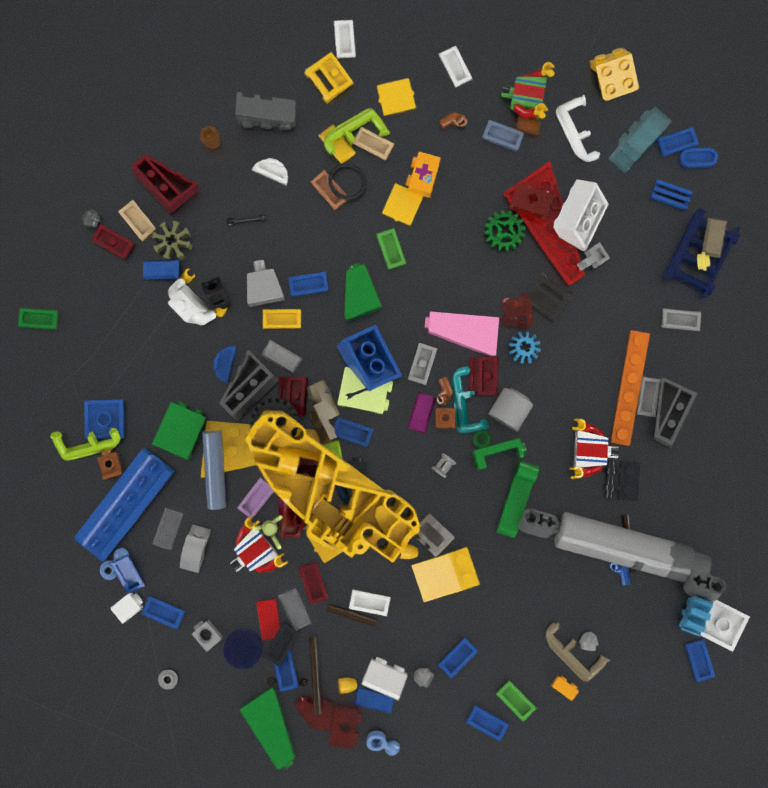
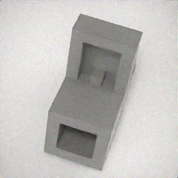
M192 524L183 546L180 568L199 573L211 529Z

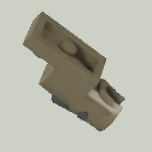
M325 380L306 388L311 403H314L306 412L322 445L336 438L334 427L329 423V420L339 415L337 408L338 400Z

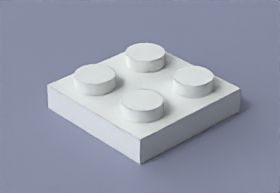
M718 600L712 601L713 608L709 612L711 617L710 620L706 621V629L704 633L701 632V636L733 652L750 617Z

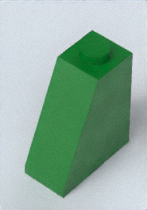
M353 264L349 267L350 270L346 271V322L382 309L365 264Z

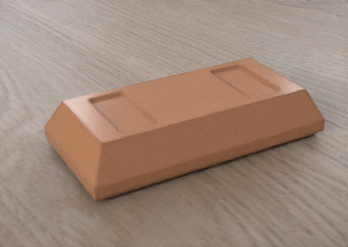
M324 170L311 181V184L331 207L336 210L347 200L337 197L331 191L328 185L329 174ZM332 179V184L335 190L338 191L340 194L347 196L345 192L338 186V184Z

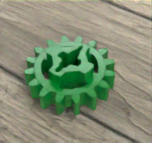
M501 210L500 215L494 212V219L489 217L488 221L490 224L485 223L484 226L488 229L484 231V235H489L486 241L493 242L492 248L497 245L498 251L504 247L505 251L508 252L510 246L512 249H515V243L519 245L522 243L519 238L525 237V234L521 232L526 229L525 226H521L523 219L517 220L518 214L512 216L511 210H509L508 214ZM500 219H508V221L501 222ZM514 224L517 227V234L513 231ZM492 227L496 230V237L493 236ZM508 228V233H501L502 229ZM502 240H509L510 242L503 243V242H501V241H502Z

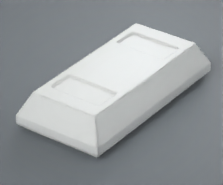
M353 20L334 21L337 58L356 57Z
M456 46L439 54L455 87L472 80Z
M352 590L349 609L387 616L391 597Z

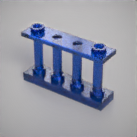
M698 208L694 212L662 279L670 281L678 277L702 289L700 297L704 298L712 294L715 288L713 283L732 244L735 245L740 237V234H738L740 227H735L732 232L725 230L724 238L728 240L722 249L721 258H718L715 266L710 264V267H707V271L711 275L707 283L681 271V268H679L680 262L685 260L698 266L697 257L689 254V251H687L689 244L693 245V243L703 248L704 240L697 237L695 232L698 227L706 228L707 220L703 217L706 211Z

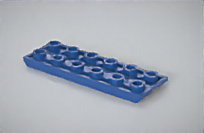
M144 447L75 535L74 540L99 560L105 562L175 470Z

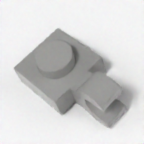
M599 242L584 252L587 258L579 262L577 266L582 271L592 264L595 269L610 258Z

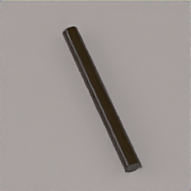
M313 636L309 637L314 716H321L317 637Z

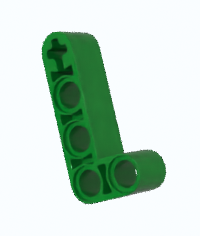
M522 460L518 462L496 533L512 538L516 537L519 529L518 521L525 510L540 466Z

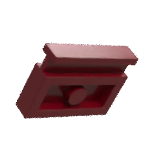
M470 357L469 391H474L475 395L498 396L499 357Z
M279 376L278 398L288 401L294 407L298 416H305L308 378Z

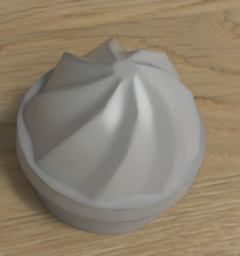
M592 632L584 633L579 640L581 644L580 649L596 651V646L599 645L597 636Z
M419 668L414 672V680L418 686L427 688L434 674L428 668Z

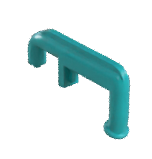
M468 366L458 368L454 372L451 381L457 430L463 434L489 428L485 419H481L478 423L469 424L466 398H471V395H475V392H463L461 376L470 373Z

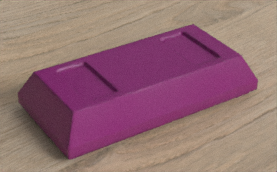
M418 392L407 426L408 429L425 434L436 397Z

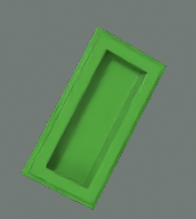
M392 228L376 234L388 270L406 264L395 229Z
M510 680L496 693L523 722L537 709Z

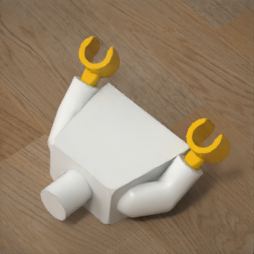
M186 269L180 278L169 288L168 294L171 300L168 304L187 323L205 325L215 319L216 316L223 317L227 308L222 309L220 307L211 310L186 285L195 277V274L193 276L187 274L190 269Z

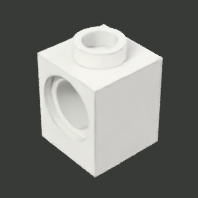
M129 593L110 609L123 624L144 607L142 606V599L137 594Z

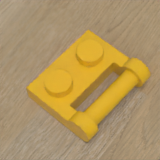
M332 52L304 72L307 78L310 77L321 92L326 103H329L337 95L353 85V81ZM318 70L323 73L334 88L330 92L317 76L316 72Z

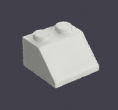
M376 657V660L371 658L363 677L362 685L399 700L407 673L404 672L405 669L403 667L387 665V661L382 658Z

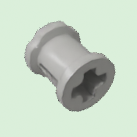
M442 453L440 461L431 469L443 478H446V473L456 462Z

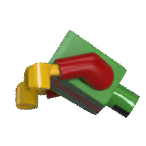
M546 62L541 69L521 77H516L514 87L503 86L501 97L511 98L510 108L523 119L545 118L546 115L543 111H548L546 105L542 103L547 80L545 76L553 77L555 72L552 68L555 66L551 62Z

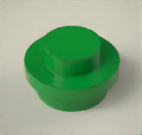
M486 430L475 432L472 438L473 444L479 449L488 447L492 442L491 434Z

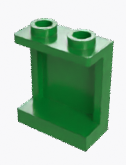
M177 401L176 404L171 402L152 444L190 460L193 454L192 450L208 418L204 417L205 412L196 408L194 411L188 410L187 404Z
M518 438L473 451L472 455L476 469L487 468L485 456L510 449L515 450L517 459L524 458V453H527L524 441L520 442Z

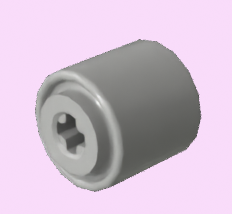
M504 388L488 415L502 425L518 432L533 404L522 393L512 388Z

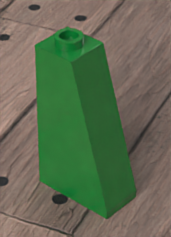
M273 686L242 706L240 712L277 770L282 767L286 769L294 763L292 760L295 759L296 755L277 690Z

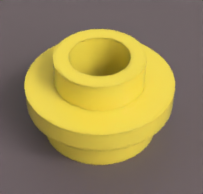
M705 252L697 254L699 270L707 271V267H710V256L706 255Z

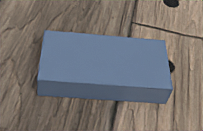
M489 120L482 139L517 152L524 132Z

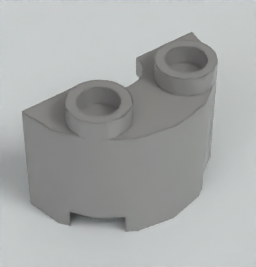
M429 513L421 521L420 531L418 532L419 536L416 539L424 546L428 544L430 546L428 550L437 557L455 537Z

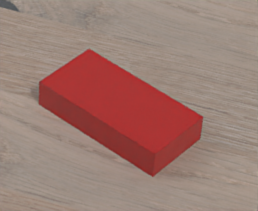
M276 599L258 601L256 603L262 641L273 639L280 628Z

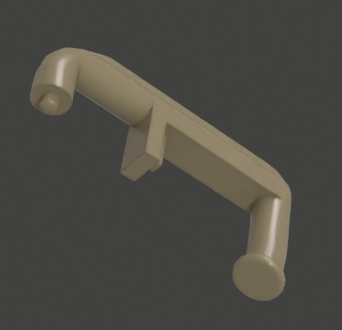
M553 622L546 630V639L549 647L582 681H590L603 669L610 659L600 654L599 660L587 670L570 652L576 646V641L572 639L564 646L553 635L559 629L558 626L560 624Z

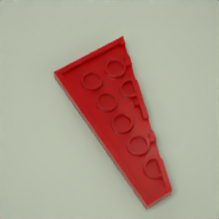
M549 161L505 191L503 195L519 218L523 219L524 225L569 287L582 278L585 273L584 270L581 271L577 266L581 260L576 247L561 239L553 228L554 222L562 210L563 201L557 187L551 162Z

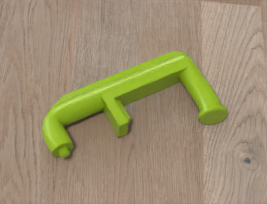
M366 109L330 130L325 137L324 146L329 154H335L336 148L332 142L342 136H345L350 145L354 144L355 137L351 132L370 121L377 127L380 137L388 136L390 131L387 130L385 124L373 109Z
M111 428L109 431L112 439L98 442L94 432H89L87 437L89 443L70 448L65 447L61 439V432H53L50 435L61 458L66 461L112 450L120 442V434L117 428Z

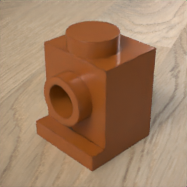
M112 450L102 452L101 457L97 459L103 480L122 476L124 469L119 453H113ZM109 460L112 462V466L110 468L106 466V463Z

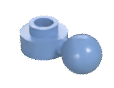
M125 548L115 550L114 559L105 561L100 566L101 576L106 580L118 577L110 562L127 554L129 555V552ZM107 567L111 568V574L107 572Z
M372 731L366 737L367 747L372 751H380L384 748L385 752L390 756H394L400 751L399 743L395 740L386 741V736L381 731Z

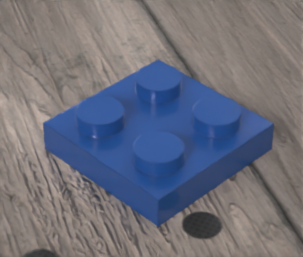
M124 400L84 401L85 439L89 436V432H94L97 439H112L109 434L111 428H117L120 438H125Z

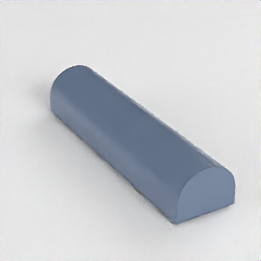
M222 430L202 431L207 509H224L227 507Z

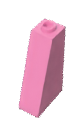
M430 312L429 317L426 316L425 328H428L429 334L489 357L496 356L499 317Z

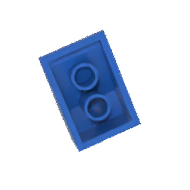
M376 325L344 338L337 345L345 363L368 391L402 376Z

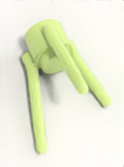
M282 515L273 520H267L262 525L253 527L254 531L262 530L265 535L271 536L276 547L281 549L275 534L278 529L276 523L283 518Z

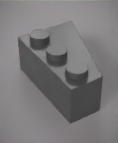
M237 92L235 115L239 125H242V127L252 128L253 126H261L263 129L279 127L282 130L295 128L296 100L275 97L260 99V95L255 94L254 98L243 97V93Z
M248 350L242 365L237 369V374L234 380L230 382L220 404L233 418L239 421L279 380Z
M663 377L660 384L654 440L672 448L697 393Z

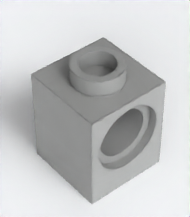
M201 620L193 627L196 631L192 635L206 652L224 638L210 620H207L205 623ZM203 629H208L211 632L210 639L202 637Z

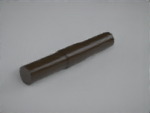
M329 604L327 609L328 612L375 627L377 619Z

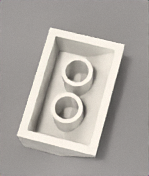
M576 179L553 226L561 239L582 251L587 250L608 206V202L597 183Z

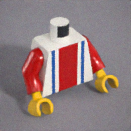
M574 419V421L578 422V426L572 427L573 430L578 431L575 432L573 467L570 468V470L575 471V475L571 479L592 476L601 471L603 465H607V458H618L619 447L608 446V438L604 436V433L594 425L586 423L583 419Z
M253 515L249 516L239 530L235 540L236 548L234 551L238 557L230 562L235 571L238 572L246 565L250 571L254 570L257 573L271 572L278 567L288 564V561L282 562L281 556L284 554L279 555L260 530H253V527L259 524V520L253 523L251 521Z

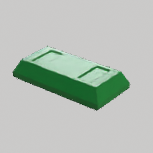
M20 308L18 327L56 330L58 311Z

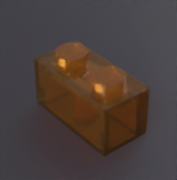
M518 117L515 129L526 134L538 136L541 121L535 118L523 119Z

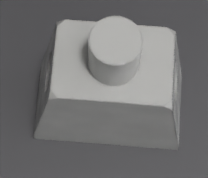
M264 260L253 262L255 272L247 274V303L249 307L285 300L274 269L266 270Z

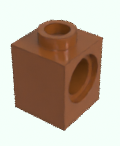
M436 408L435 429H454L455 408Z

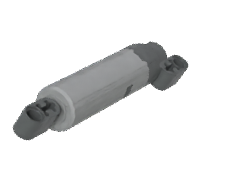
M527 509L518 521V527L524 533L542 538H549L555 534L554 543L556 548L684 582V591L693 597L697 596L707 601H716L726 590V584L722 579L709 575L712 564L711 556L694 552L692 546L568 512L563 513L558 522V519L552 514Z

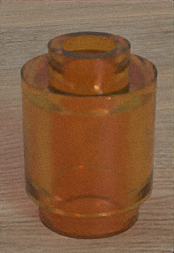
M206 126L201 130L200 139L206 148L215 149L220 145L221 137L215 127Z

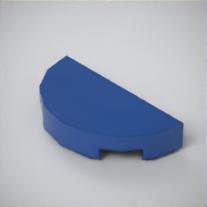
M229 346L222 349L214 359L213 369L216 376L227 384L230 381L237 346Z

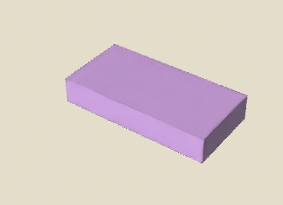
M260 477L237 508L248 517L253 515L251 518L253 520L274 491L268 482Z

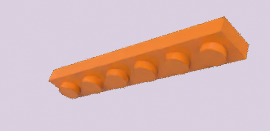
M630 331L610 443L630 446L650 337L649 333Z

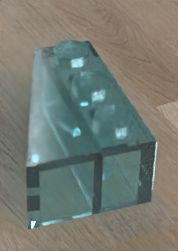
M656 106L650 112L646 110L640 117L641 122L638 123L636 121L629 128L630 133H624L619 138L618 142L620 144L608 158L624 173L630 169L634 162L642 156L672 122Z

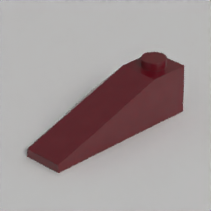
M299 458L296 474L314 478L318 461ZM278 495L279 516L282 515L283 517L279 521L280 538H300L305 525L304 520Z

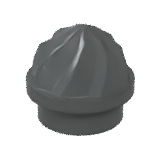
M92 209L86 211L81 218L85 227L98 228V223L101 222L99 214Z

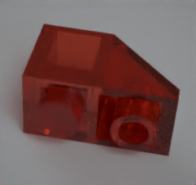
M300 697L299 700H295V708L311 728L331 731L334 704H330L331 701L321 699L322 715L314 716V705L311 698Z

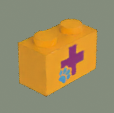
M418 152V156L413 157L411 168H414L412 175H408L406 186H409L408 192L430 198L441 157L423 152Z

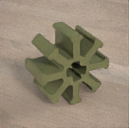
M173 221L171 232L168 230L169 227L165 222L161 223L159 226L165 232V235L153 232L152 238L156 242H162L157 246H153L155 251L161 255V252L166 250L165 255H163L166 260H172L174 251H176L179 260L185 259L186 257L180 251V248L192 250L193 245L191 242L183 241L188 237L191 238L190 232L187 228H184L179 233L182 226L177 221ZM174 238L176 240V243L173 242L171 245L169 243V240H173Z

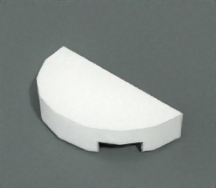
M267 158L257 162L252 168V171L287 186V170L278 160Z

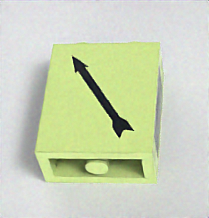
M345 367L337 405L383 415L384 411H388L390 400L386 399L387 392L392 391L393 381L368 391L349 367Z

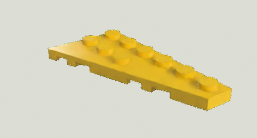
M206 421L205 431L222 430L225 472L257 465L244 438L251 429L250 424ZM298 428L297 433L294 437H297L301 434V429ZM305 429L308 435L320 443L316 430ZM204 452L202 459L201 478H205Z

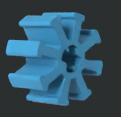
M691 596L686 601L687 607L682 611L681 615L683 618L679 626L681 627L680 630L700 637L701 632L704 633L706 629V621L710 620L711 614L709 612L713 608V602L697 596Z

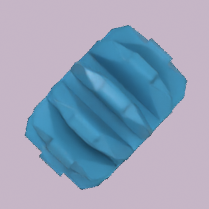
M527 331L525 337L519 332L518 338L515 336L511 338L515 343H509L508 346L514 348L509 351V354L516 353V356L513 358L514 361L520 357V364H523L525 358L528 363L532 362L531 357L533 359L538 358L534 352L539 353L541 349L535 347L540 344V341H533L536 335L529 338V332ZM522 343H524L525 346H529V348L527 349L528 352H525V350L520 349Z

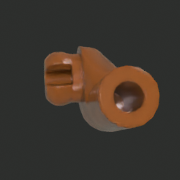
M452 112L439 120V124L443 129L450 124L464 127L468 122L464 115Z
M444 377L438 380L442 388L436 399L439 405L448 404L453 395L448 378Z

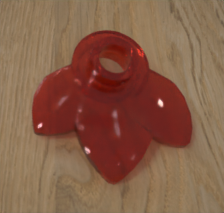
M522 293L518 300L504 298L503 308L506 314L499 319L500 322L510 328L515 326L522 329L530 327L534 318L531 313L533 304L529 296ZM521 316H526L527 321L523 322Z

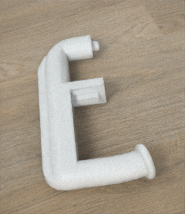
M582 95V97L575 98L558 106L556 116L575 155L586 162H591L599 158L600 152L593 151L587 154L581 140L589 137L591 133L586 130L578 133L568 113L569 110L575 107L586 106L585 95Z

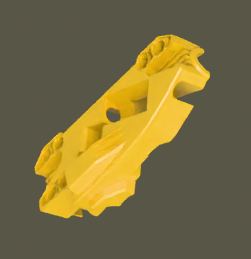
M264 410L260 418L244 437L255 463L269 486L308 524L306 529L307 536L322 547L332 552L338 547L351 558L355 553L364 554L371 547L393 563L399 554L406 550L409 540L420 531L416 512L406 500L395 492L384 490L308 435L305 428L285 412ZM278 417H285L283 425L275 424ZM295 427L301 428V434L297 437L291 435V431ZM300 457L318 461L314 478L296 474ZM335 485L352 488L348 505H339L340 510L323 499L326 497L331 502ZM394 497L391 504H386L387 499ZM409 507V512L406 515H401L404 509ZM366 529H371L368 535H363ZM379 539H386V543L383 546H377Z

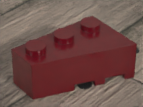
M146 154L131 165L132 174L169 214L173 213L199 191L197 182L187 179L181 173L169 169L163 163Z

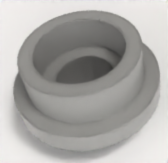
M170 669L162 671L158 677L159 685L164 689H172L178 682L177 674ZM166 676H169L171 678L170 683L165 682L164 679Z

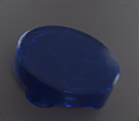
M237 630L226 639L223 654L231 666L238 669H248L260 660L263 651L262 642L258 635L250 630Z

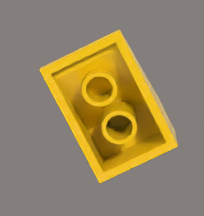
M467 547L411 565L424 602L480 585Z

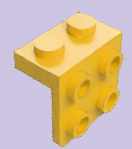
M618 48L613 50L611 54H601L596 56L594 60L589 61L591 69L597 72L604 100L607 101L625 95L639 88L632 53L626 49Z

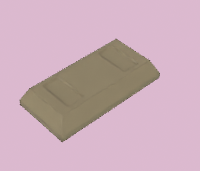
M708 217L702 252H705L706 255L721 258L727 221Z

